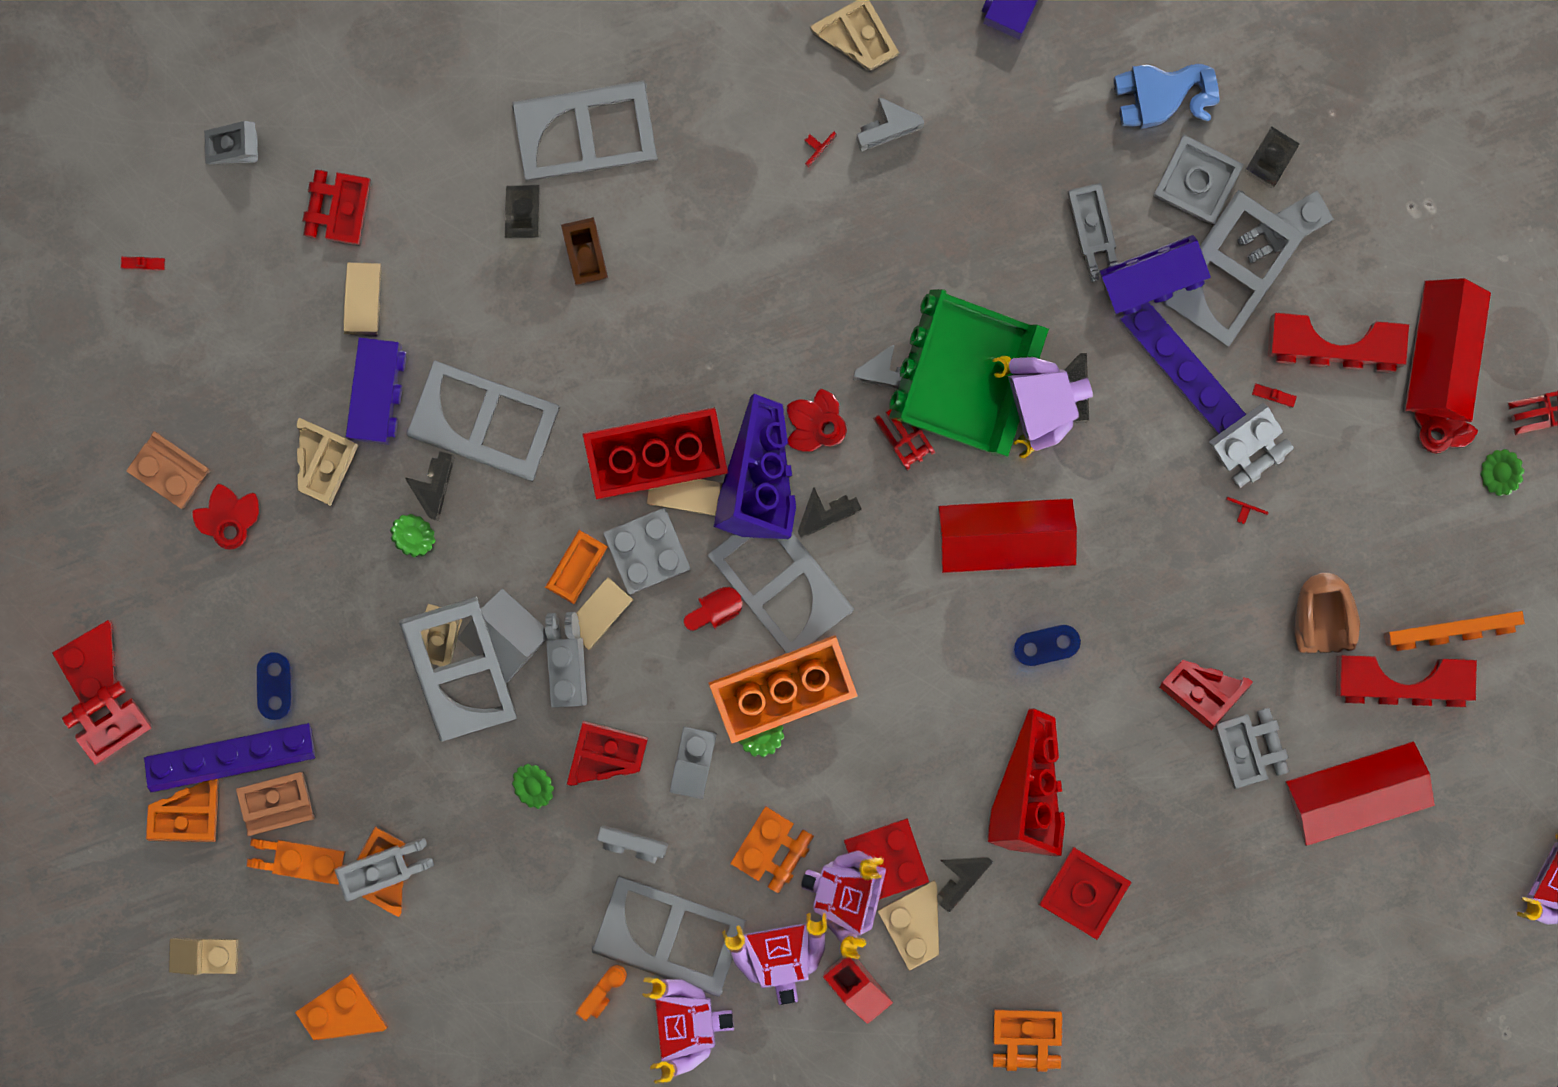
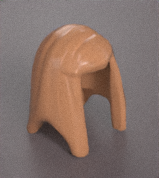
M1320 573L1310 577L1303 584L1297 602L1295 637L1298 651L1302 653H1316L1317 651L1320 653H1331L1332 651L1339 653L1343 649L1347 651L1355 650L1359 638L1360 619L1348 584L1332 573Z

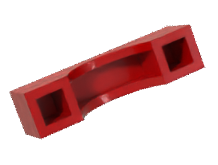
M1274 313L1270 319L1268 356L1276 357L1277 363L1296 364V359L1310 360L1309 365L1329 367L1330 362H1341L1345 369L1362 370L1364 364L1375 365L1376 371L1394 373L1397 367L1401 368L1406 365L1409 324L1376 321L1370 325L1367 333L1360 341L1350 345H1336L1327 342L1317 334L1308 315Z
M1340 655L1336 659V696L1345 697L1344 703L1365 704V697L1378 698V704L1399 705L1400 698L1412 699L1413 706H1432V700H1446L1445 707H1466V701H1476L1477 660L1438 659L1427 677L1417 683L1407 685L1395 682L1385 675L1375 656Z

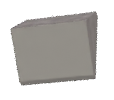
M501 589L481 610L505 682L508 683L548 638L545 626L504 589ZM472 618L457 639L477 656L484 654Z

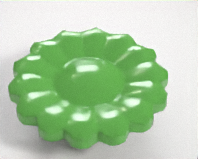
M1507 449L1502 451L1495 450L1493 454L1487 455L1486 461L1482 463L1483 470L1480 475L1483 478V485L1487 486L1488 491L1491 493L1495 492L1498 496L1503 494L1510 495L1512 491L1518 490L1519 484L1523 482L1524 468L1522 467V460L1518 459L1517 454L1514 452L1510 453Z
M413 514L408 516L401 515L399 519L393 522V527L390 529L392 533L391 540L395 543V547L402 550L405 555L410 554L412 557L424 556L432 550V545L435 543L434 531L430 528L429 522L424 521L421 516L416 517Z
M783 725L739 741V744L743 746L745 752H750L755 757L757 755L766 757L767 754H774L776 748L781 747V740L784 739Z
M526 764L524 767L520 766L517 772L513 774L514 781L512 785L515 788L514 792L522 803H526L529 808L535 807L537 809L549 804V801L553 798L552 792L554 788L551 785L552 780L546 775L545 770L539 769L537 765L531 766Z

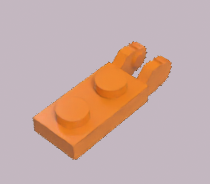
M251 838L250 846H254L256 849L276 850L274 863L257 858L247 859L246 867L272 871V874L340 885L334 869L343 866L346 851L284 840L275 842Z

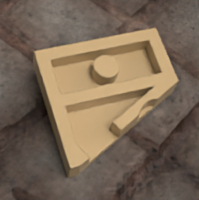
M856 0L810 26L813 34L869 71L899 55L895 44L870 0Z
M298 418L297 429H299L300 448H297V462L300 466L298 491L331 506L359 445Z
M935 880L877 910L909 971L939 955L938 901Z

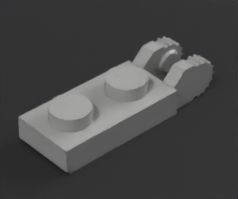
M1101 183L1068 190L1067 192L1082 255L1086 258L1091 281L1099 280L1100 275L1094 254L1106 251L1107 267L1118 264L1114 250L1116 249V243Z
M1318 191L1275 214L1305 234V236L1334 220ZM1262 222L1258 224V227L1237 239L1240 245L1252 242L1261 234L1267 240L1269 245L1253 251L1248 256L1251 264L1272 252L1275 254L1284 249L1289 240Z
M567 612L564 618L565 634L568 639H561L560 622L557 613H548L545 619V632L548 638L546 642L551 707L587 705L583 638H580L579 617L576 612Z
M425 838L404 844L401 847L397 845L335 868L334 871L345 901H351L410 878V875L434 866L432 858H424L406 867L402 857L426 847Z

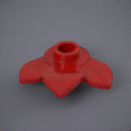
M819 389L813 402L799 399L787 405L788 417L792 424L797 427L787 439V444L790 447L802 452H812L821 445H838L845 438L847 426L844 419L839 416V402L829 391ZM830 423L834 424V431L831 434H825V426Z
M1416 412L1414 415L1415 420L1421 427L1419 441L1424 449L1432 453L1444 452L1449 447H1465L1474 440L1478 433L1477 428L1465 421ZM1438 431L1441 433L1442 439H1434L1431 432Z
M217 484L210 495L209 508L193 510L195 526L201 533L213 536L220 547L228 550L237 549L244 544L247 538V529L258 519V498L255 493H249L238 500V497L229 488L222 484ZM228 527L236 529L237 534L233 539H227L225 536V531Z

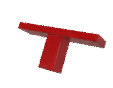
M834 131L823 144L811 134L804 140L816 151L805 163L808 168L835 139L837 134Z
M121 257V269L165 270V258Z
M1256 383L1252 392L1254 396L1292 408L1297 398L1295 395Z
M1228 496L1226 497V500L1242 505L1237 522L1245 524L1251 509L1268 515V512Z

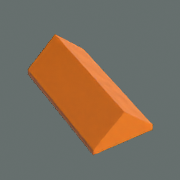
M836 635L709 682L731 744L858 696Z

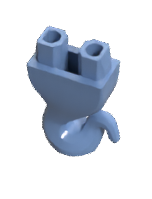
M1193 64L1175 72H1165L1151 65L1133 66L1129 72L1115 76L1114 86L1116 95L1134 93L1135 104L1119 108L1121 125H1139L1140 129L1163 124L1177 111L1193 85H1198L1201 93L1191 99L1190 111L1195 117L1204 121H1210L1211 115L1204 111L1203 107L1217 105L1220 101L1218 82L1214 69L1203 64Z

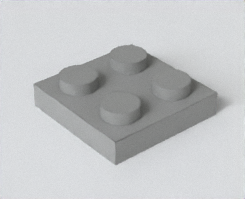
M1183 135L1153 196L1210 225H1214L1244 164Z
M665 507L603 533L629 595L691 570Z
M607 826L600 827L597 841L604 842L603 849L620 854L624 853L625 848L637 851L635 858L653 863L656 862L657 857H665L668 843Z

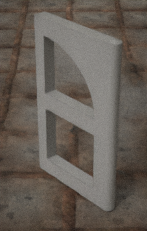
M644 81L513 102L512 109L515 114L525 180L531 181L657 160L646 94L647 84ZM634 100L642 151L596 158L588 107ZM575 110L583 160L537 168V150L545 129L561 114Z
M1238 190L1200 245L1207 266L1210 261L1253 289V294L1229 329L1217 321L1209 310L1204 297L1203 286L1191 291H1186L1183 288L1172 292L1173 297L1163 301L1164 305L1170 306L1227 346H1230L1305 234L1245 195L1243 191ZM1244 211L1289 240L1263 279L1218 250Z
M434 360L410 427L407 430V436L533 481L536 478V472L560 406ZM444 375L487 390L469 440L453 431L444 417L440 398ZM500 396L543 411L526 460L483 446Z
M793 532L791 538L777 539V541L793 559L794 563L755 595L751 594L724 560L748 541L750 537H741L733 534L708 554L709 558L734 589L737 590L742 599L786 653L812 644L845 616L852 614L854 610ZM804 573L812 589V611L803 631L794 641L790 642L762 606Z
M477 597L399 621L440 741L449 740L517 719ZM472 616L484 654L433 669L420 631ZM490 669L502 706L479 709L461 705L449 698L439 684Z
M618 876L595 945L592 946V953L666 979H682L702 989L703 992L720 997L723 993L722 988L733 959L725 942L712 976L670 962L668 958L685 910L729 925L728 937H735L738 934L736 926H740L743 930L746 920ZM628 890L672 905L655 956L640 948L628 930L625 918V902Z

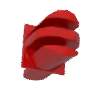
M1558 391L1507 403L1509 409L1539 403V409L1511 416L1512 422L1540 416L1543 422L1514 428L1515 435L1558 426V421L1555 422L1553 412L1558 411V406L1552 407L1550 398L1557 396L1558 401Z
M890 409L885 414L901 438L898 442L879 415L873 419L893 448V452H895L904 468L908 471L911 469V464L916 461L921 463L923 461L922 457L928 453L933 455L935 451L922 429L920 430V428L908 425L912 430L908 434L900 421L889 418ZM919 436L924 445L916 449L911 440ZM907 444L911 453L904 457L899 448Z
M722 587L699 598L698 600L702 607L686 615L684 625L690 631H695L711 622L714 629H717V627L739 615L743 604L740 594L731 587Z

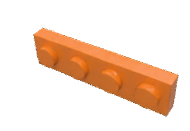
M1523 611L1386 632L1384 637L1386 646L1395 645L1396 651L1415 649L1416 641L1429 640V646L1450 643L1449 636L1462 634V639L1465 641L1483 638L1482 631L1495 629L1496 635L1515 633V626L1525 624Z

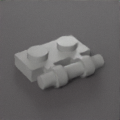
M1264 403L1209 441L1221 463L1228 471L1237 465L1240 466L1241 471L1232 477L1239 488L1249 481L1253 483L1261 477L1260 473L1273 464L1278 465L1285 460L1284 456L1294 449L1287 438L1278 445L1274 443L1273 439L1282 434L1283 430L1269 407ZM1263 447L1266 453L1251 463L1248 457Z
M1270 707L1257 711L1260 720L1259 725L1252 727L1249 715L1246 714L1220 722L1215 726L1234 789L1267 780L1268 776L1265 766L1272 763L1277 776L1289 772L1286 759L1289 757L1286 748L1282 749L1277 730L1280 728L1277 719L1273 720ZM1264 734L1269 753L1261 756L1256 737Z

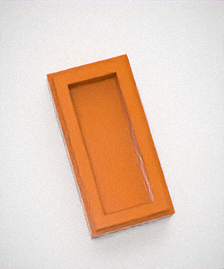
M578 530L545 588L575 605L608 546Z

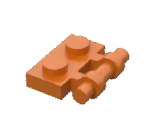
M765 806L730 864L757 881L761 879L765 870L772 873L774 877L767 887L779 894L785 883L789 884L794 875L791 873L801 857L805 858L810 849L807 847L814 836L802 830L796 840L789 837L788 833L794 823ZM781 844H783L790 851L779 866L772 862V859Z
M621 965L611 966L576 1011V1014L585 1021L591 1015L597 1019L610 1002V999L606 997L612 987H620L627 978L626 969Z
M994 1009L993 1044L1007 1045L1006 1054H993V1067L1006 1068V1071H1017V1068H1036L1037 1072H1047V1069H1061V1055H1048V1046H1062V1011ZM1018 1045H1037V1055L1017 1054Z

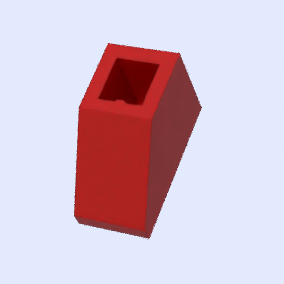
M842 956L824 971L823 978L841 1000L866 1024L893 1004L891 998L856 958Z

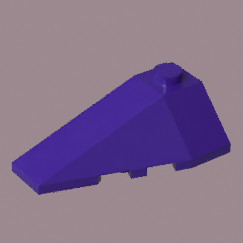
M757 394L750 396L728 465V473L725 475L719 494L714 527L741 537L791 538L796 501L795 495H791L789 477L792 476L791 465H787L785 445L788 443L783 404Z

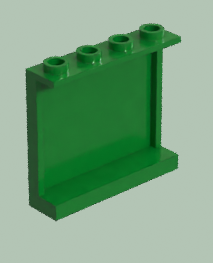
M931 289L929 294L924 296L920 306L922 316L919 325L914 328L910 337L912 347L908 358L903 361L900 368V377L902 378L898 390L892 394L889 408L891 412L889 418L995 456L1008 457L1020 422L1008 376L1013 374L1011 373L1000 378L995 377L994 373L1004 371V365L1000 361H992L994 358L1008 356L1011 359L1024 357L1040 359L1049 329L1037 324L1029 325L948 295L946 290Z

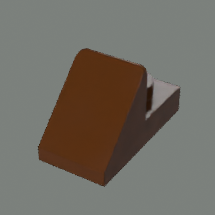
M594 217L561 224L575 285L608 278Z

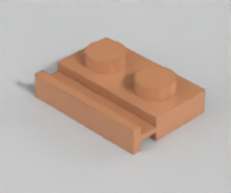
M153 431L148 442L144 444L126 471L183 510L201 485L204 477L210 472V469Z
M303 772L236 789L248 836L315 819Z

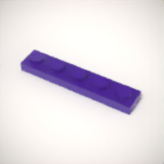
M1150 302L1141 304L1142 308L1139 311L1125 315L1119 320L1217 435L1246 415Z
M307 723L144 757L147 787L151 793L311 760L316 757L312 729L310 724Z

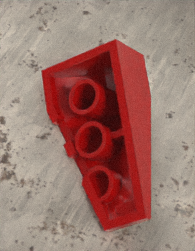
M1034 708L1028 710L991 809L987 842L1013 851L1062 856L1065 816L1064 812H1059L1057 792H1062L1061 780L1056 781L1054 762L1059 758L1055 717Z

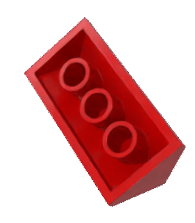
M1466 278L1428 280L1424 282L1405 411L1472 422L1491 297L1490 291Z
M715 407L583 433L596 499L728 473Z
M1073 499L938 506L942 573L1076 566L1077 526Z
M1414 741L1285 781L1305 846L1435 806L1430 772Z

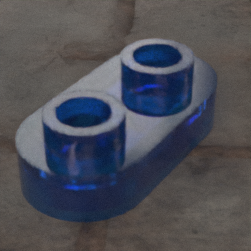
M1059 625L1025 633L1015 641L1013 648L1014 656L1018 662L1025 666H1036L1070 658L1078 652L1081 639L1079 633L1069 625ZM1062 635L1066 636L1069 640V645L1064 649L1057 645V639ZM1027 643H1032L1036 646V653L1033 656H1028L1024 652V647Z
M274 652L264 655L257 664V706L259 712L270 720L285 718L293 706L291 662L283 654ZM274 663H278L281 667V672L277 676L271 675L269 670L270 666ZM273 697H279L282 701L281 707L277 710H274L270 705Z

